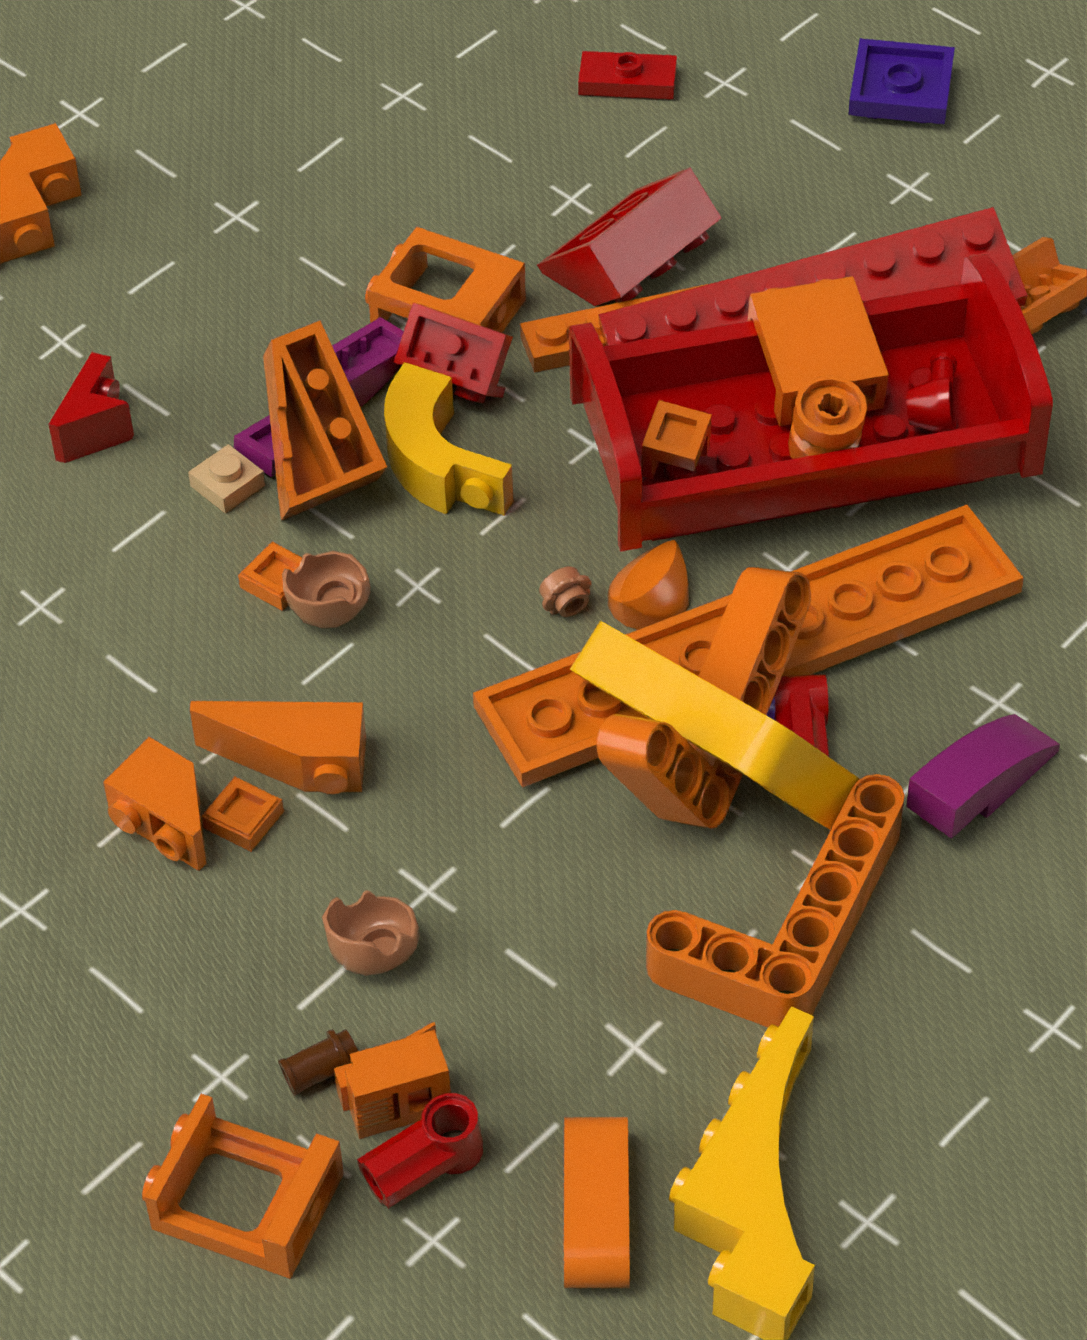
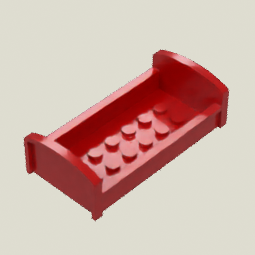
M987 254L965 257L962 281L958 285L862 301L889 374L884 408L866 412L859 447L794 459L790 456L788 446L792 425L779 427L774 412L776 388L753 320L609 346L602 345L591 322L569 326L570 399L572 405L581 403L584 405L618 508V546L620 552L642 548V541L662 540L974 483L991 477L1020 473L1021 478L1042 475L1053 398L1027 321L1009 284L994 261ZM947 352L952 354L957 361V369L953 376L955 429L934 432L909 425L906 403L907 391L932 380V373L930 371L931 358L937 353ZM659 400L711 414L710 447L706 456H700L695 471L659 462L652 480L642 477V444Z

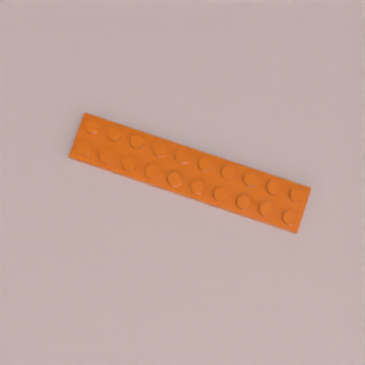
M967 504L793 570L791 572H799L807 577L811 588V602L782 676L817 673L1021 593L1024 577ZM732 594L625 635L699 676ZM580 652L473 692V703L476 712L522 788L599 758L597 753V737L600 727L610 715L619 714L649 719L572 672L570 668Z

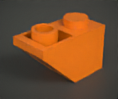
M148 737L103 781L109 807L108 814L115 825L129 834L138 833L154 843L156 848L166 858L172 861L180 859L200 871L207 862L194 763Z

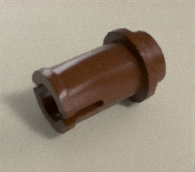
M330 1029L326 1031V1039L286 1059L278 1060L282 1074L294 1096L315 1084L335 1076L334 1068L351 1063L350 1054L358 1052V1049L347 1029L338 1033Z

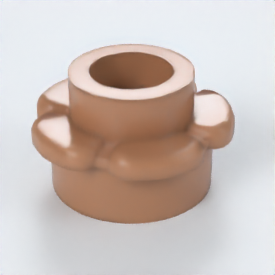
M571 566L560 568L548 575L539 588V592L543 597L542 606L544 610L549 611L552 615L560 613L563 617H570L582 611L589 602V588L592 585L590 578L586 575H580L578 570Z

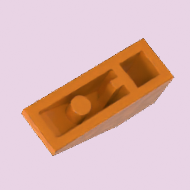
M191 701L190 715L196 746L304 792H322L326 794L362 792L366 751L363 702Z

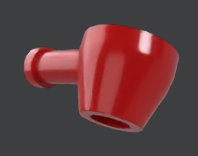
M947 352L935 354L930 360L932 380L907 391L906 403L909 425L934 432L955 429L953 376L957 369V361L952 354Z

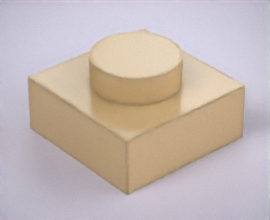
M229 444L188 472L190 486L225 514L265 486L264 471Z

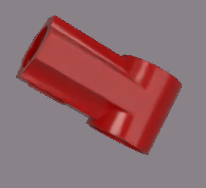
M826 675L782 676L774 695V720L829 757L828 738L826 735L829 713Z
M444 1093L434 1097L426 1104L421 1120L358 1158L359 1170L381 1205L384 1204L389 1209L444 1173L462 1174L476 1166L483 1155V1139L478 1111L474 1103L466 1096L457 1093ZM451 1130L464 1131L456 1137L446 1138L442 1136Z

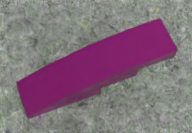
M382 317L332 345L360 408L402 366L394 363L404 331ZM270 415L236 434L234 436V449L258 466L264 473L272 477L276 474Z

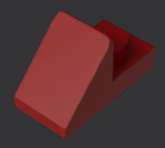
M91 352L48 425L56 461L67 463L125 443L133 438L134 431L130 407L126 401L118 399L120 384L114 377L111 356Z

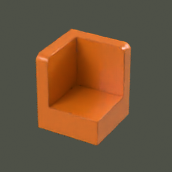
M659 400L642 444V477L652 480L659 462L695 471L700 456H706L710 447L712 415Z

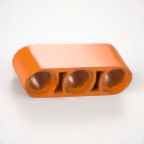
M564 1117V1288H630L628 1117Z

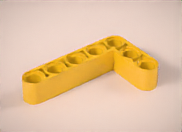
M599 621L570 668L572 672L649 719L669 723L688 742L747 776L829 830L832 829L852 787L860 779L780 723L602 621Z

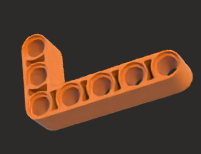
M759 567L746 568L737 580L698 677L767 715L809 609L811 588L807 577L799 572ZM615 714L610 715L603 722L599 730L597 753L601 763L658 818L709 829L716 828L723 822L743 775L742 773L688 742L667 722Z
M880 774L867 775L855 783L773 944L682 911H664L656 915L648 925L646 940V968L651 980L664 989L765 1027H769L771 1024L779 1027L791 1006L813 1015L899 840L905 797L901 785L893 778ZM803 945H813L815 947H808ZM668 949H678L680 951H670ZM729 969H730V970H735V971H737V972H725V971H722V970H729ZM784 990H786V991H791V992H794V993L786 994V993H781V992H779V991H784Z

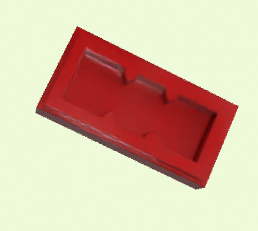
M582 51L578 95L674 99L677 55Z

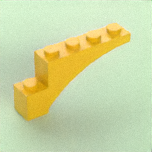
M792 1006L779 1027L771 1024L767 1028L758 1047L757 1058L759 1060L751 1073L742 1071L739 1074L729 1095V1110L722 1121L714 1118L709 1123L699 1146L701 1156L693 1169L686 1166L682 1168L673 1183L669 1195V1202L674 1203V1231L720 1252L708 1278V1285L714 1288L712 1315L763 1340L789 1339L812 1298L815 1271L814 1264L803 1260L795 1241L784 1203L779 1169V1139L782 1121L794 1083L811 1051L814 1016Z

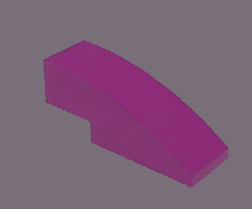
M1016 714L993 720L958 739L910 777L906 807L952 839L979 813L988 818L1059 751L1060 744Z

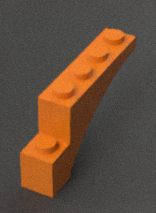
M56 123L9 137L11 146L0 160V264L54 247L51 223L46 206L82 196L76 159Z

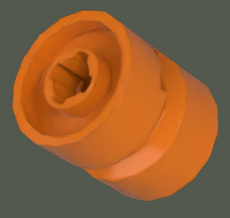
M826 375L811 379L801 387L795 401L793 422L788 442L792 459L859 447L867 404L865 395L856 384L847 378Z

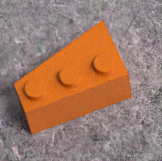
M319 320L272 339L263 355L280 517L282 521L377 481L386 470L387 465L321 321Z

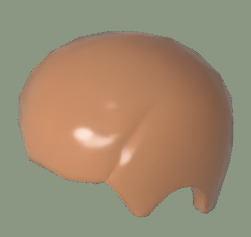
M329 551L317 555L306 553L294 572L284 569L282 573L283 591L289 607L303 623L323 629L337 628L352 620L368 602L371 593L370 580L366 568L351 554L337 551Z
M368 890L364 891L361 898L351 905H345L340 898L335 897L322 916L332 956L345 969L354 974L365 976L377 975L398 967L406 962L414 953L420 938L415 913L410 906L395 897H376Z

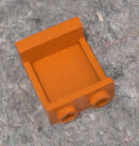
M853 276L833 280L823 279L815 283L787 288H771L763 292L750 294L747 321L753 320L776 388L774 412L779 427L792 425L798 391L807 381L818 376L835 375L847 378L856 384L865 395L867 411L884 408L889 374Z

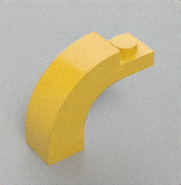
M404 362L388 388L384 404L388 459L397 480L414 498L444 514H447L454 502L458 500L474 508L485 509L505 516L513 503L512 464L459 448L444 439L440 434L454 415L452 377Z

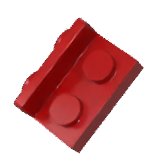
M413 303L394 363L403 365L405 362L452 377V383L457 385L454 392L455 395L478 403H484L486 396L500 398L504 396L506 388L497 384L513 336L422 304Z

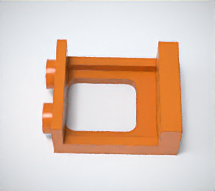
M416 227L403 244L400 243L395 247L390 262L380 275L372 277L367 286L365 301L369 304L370 323L380 317L387 321L392 313L408 318L412 304L418 303L503 332L526 300L525 263ZM427 253L474 270L453 298L444 300L411 289L428 267Z
M201 1093L191 1113L182 1114L176 1122L171 1136V1149L162 1166L154 1165L146 1177L142 1199L146 1202L152 1230L291 1279L344 1175L340 1141L316 1133L308 1149L217 1118L213 1098ZM219 1154L281 1177V1184L256 1229L242 1231L179 1207L181 1199L206 1156Z

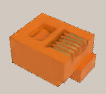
M435 1022L430 1023L404 1039L351 1053L350 1064L334 1068L336 1089L343 1111L350 1110L359 1139L416 1123L422 1119V1112L426 1104L434 1097L444 1093H451L449 1069L437 1039Z

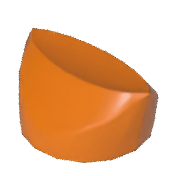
M676 540L667 541L641 554L627 564L610 584L608 608L614 618L625 626L639 630L686 612L689 606L687 567Z

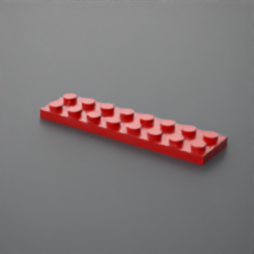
M994 207L598 315L599 326L605 344L609 346L746 322L748 319L750 294L763 292L771 288H787L815 283L823 279L833 280L853 276L862 301L958 285L962 281L964 258L987 254L997 265L1009 284L1019 306L1025 305L1028 295Z

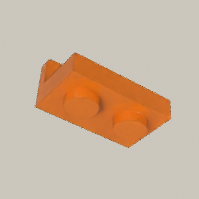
M1042 237L1012 255L1028 295L1025 305L1020 306L1031 334L1040 331L1043 323L1059 313L1069 312L1080 305V301L1087 297V269L1059 264L1052 238Z

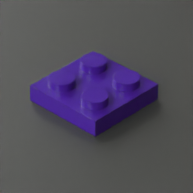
M860 38L848 115L872 119L883 118L914 121L917 123L945 124L955 47Z

